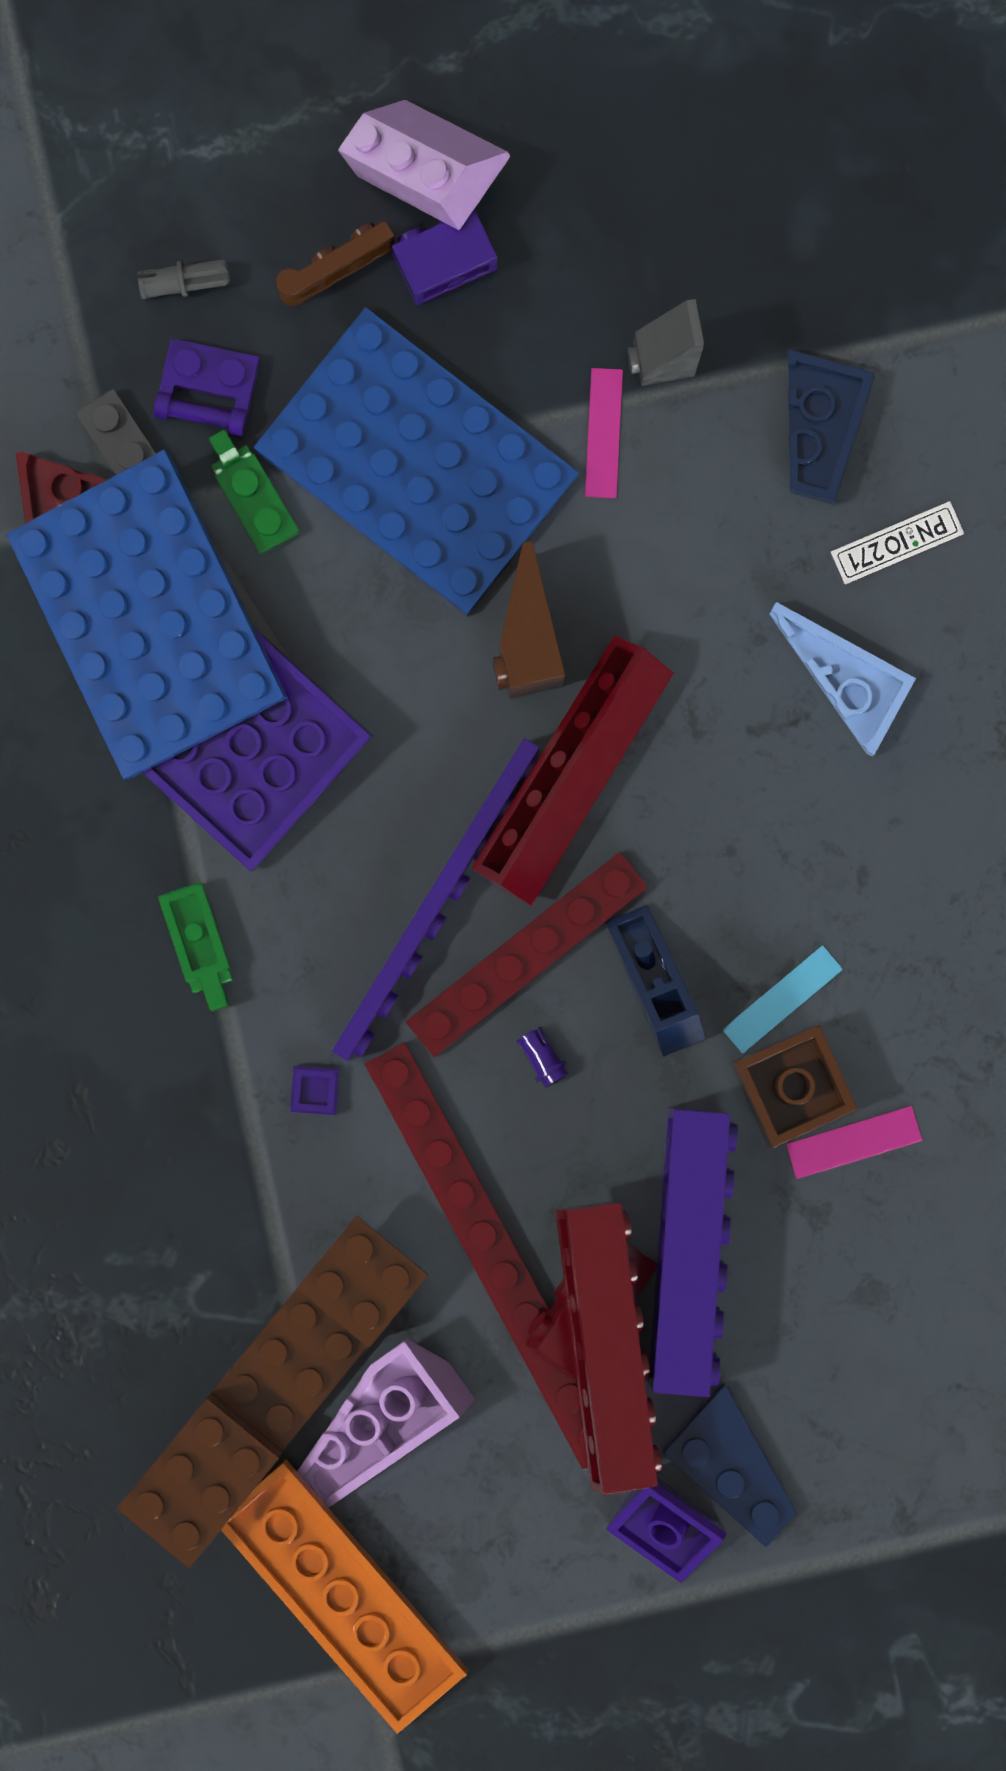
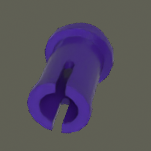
M542 1027L532 1030L516 1041L538 1075L534 1078L535 1081H541L545 1088L568 1075L565 1069L567 1062L565 1060L560 1061L543 1033Z

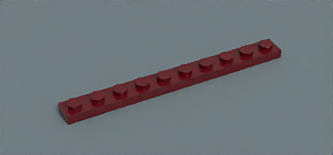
M404 1042L364 1065L581 1468L584 1470L588 1468L577 1380L568 1378L526 1347L531 1339V1336L528 1334L531 1325L542 1312L548 1313L549 1308Z

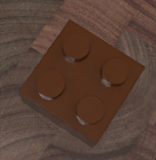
M813 1025L730 1062L769 1147L779 1146L858 1110L820 1025Z

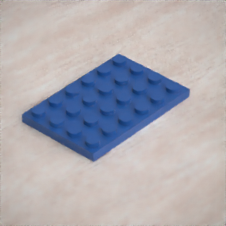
M366 307L253 447L260 456L466 616L470 614L522 548L523 543L527 542L579 474L574 468Z
M162 450L6 534L123 780H130L288 698L169 451Z

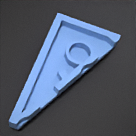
M776 602L769 615L865 753L870 756L875 755L916 678Z

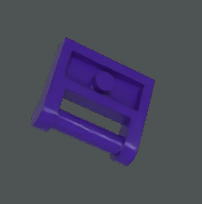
M171 338L159 392L154 404L153 417L168 421L170 416L229 429V434L243 437L259 370L260 358ZM176 389L232 400L235 401V405L232 411L176 400L174 396Z

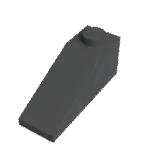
M696 299L684 301L635 332L633 346L627 347V356L631 374L639 373L641 386L695 376L704 347Z

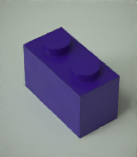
M475 209L460 230L438 220L439 225L424 232L421 228H416L402 234L397 239L398 243L392 246L393 259L415 306L497 270V256Z

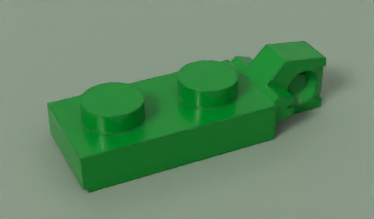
M225 430L209 438L210 443L220 458L218 462L211 465L216 473L215 478L260 555H264L300 534L254 453L251 454L247 445L236 450Z
M198 882L158 896L186 983L190 984L193 993L204 991L210 1011L215 1012L229 1007L230 1004L223 983L233 980L230 973L231 966L203 883Z

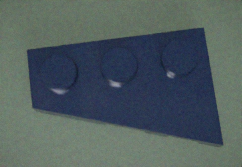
M788 349L790 491L796 495L834 505L872 389L875 373Z
M723 1383L665 1447L663 1453L761 1544L767 1547L797 1512L726 1385Z

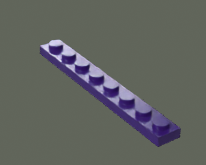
M523 738L331 1052L346 1061H349L353 1054L360 1058L363 1056L375 1036L368 1029L377 1015L385 1019L399 997L392 990L400 977L403 976L409 980L423 958L416 951L425 936L433 941L447 918L440 912L449 897L457 902L471 879L464 875L465 871L473 859L477 860L490 838L488 834L497 820L501 821L514 799L512 794L520 781L524 782L536 764L538 759L535 757L539 752V746Z

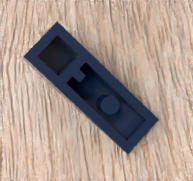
M648 905L606 921L609 933L663 1057L704 1040L705 1036L697 1009Z

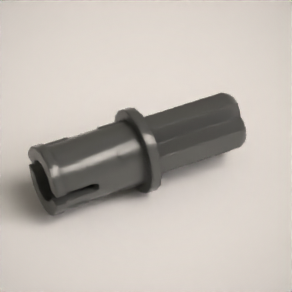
M180 260L174 266L138 270L137 272L139 290L143 300L182 293L183 297H187L188 291L226 286L230 280L228 265L224 260L184 265L183 261Z

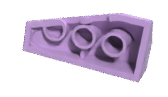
M406 1339L368 1367L356 1388L346 1399L334 1420L297 1471L328 1508L460 1418L476 1400L448 1361Z

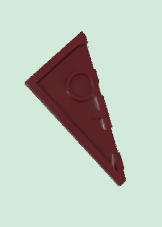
M25 452L15 453L25 524L107 480Z

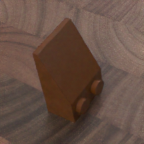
M532 541L524 542L522 545L500 640L499 656L493 657V669L498 689L507 688L510 699L563 687L565 677Z

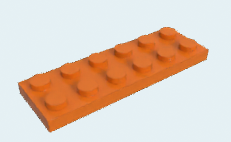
M287 1459L260 1481L221 1529L397 1734L467 1675L468 1668Z

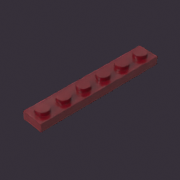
M620 852L617 853L406 1021L407 1025L433 1058L436 1057L646 890L648 886Z

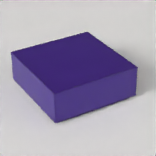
M293 1066L290 1112L336 1115L340 1069Z

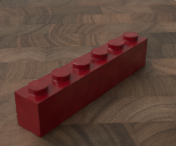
M614 635L471 869L501 890L532 906L674 673L645 648Z
M602 1202L555 1209L591 1490L602 1495L656 1487L658 1486L657 1473L661 1472L662 1461L660 1451L657 1445L653 1444L650 1426L655 1425L656 1416L653 1402L650 1397L646 1396L644 1379L649 1377V1362L645 1351L640 1350L638 1332L643 1330V1316L640 1306L634 1304L632 1285L637 1283V1270L633 1258L628 1257L626 1238L631 1236L629 1215L626 1210L622 1211V1204L619 1202Z

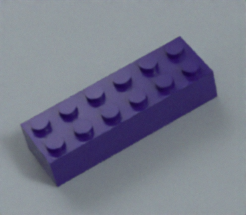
M668 1108L657 1264L659 1266L656 1269L648 1384L653 1393L710 1397V1385H719L720 1357L713 1353L714 1338L722 1339L724 1311L720 1310L716 1303L717 1291L725 1292L727 1284V1264L720 1260L721 1244L729 1245L731 1218L723 1214L724 1198H732L734 1189V1170L727 1168L728 1151H736L738 1125L730 1122V1114Z

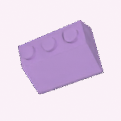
M407 100L363 113L338 149L357 177L457 230L461 229L510 158L507 151Z

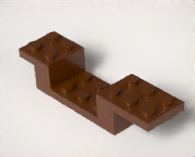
M356 1215L117 1509L181 1563L190 1568L277 1462L286 1446L366 1348H370L429 1274Z

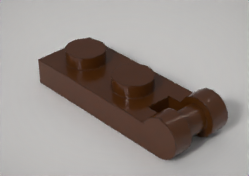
M386 221L376 226L373 223L363 225L351 234V241L337 249L335 246L322 249L312 257L313 263L300 271L289 268L282 270L276 278L281 301L287 306H298L392 251V246L395 245V237Z

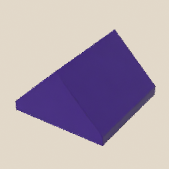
M657 1477L658 1486L631 1491L608 1524L606 1530L682 1583L724 1540L727 1533L721 1522Z

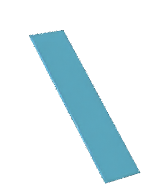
M822 945L722 1030L742 1054L745 1053L843 969Z

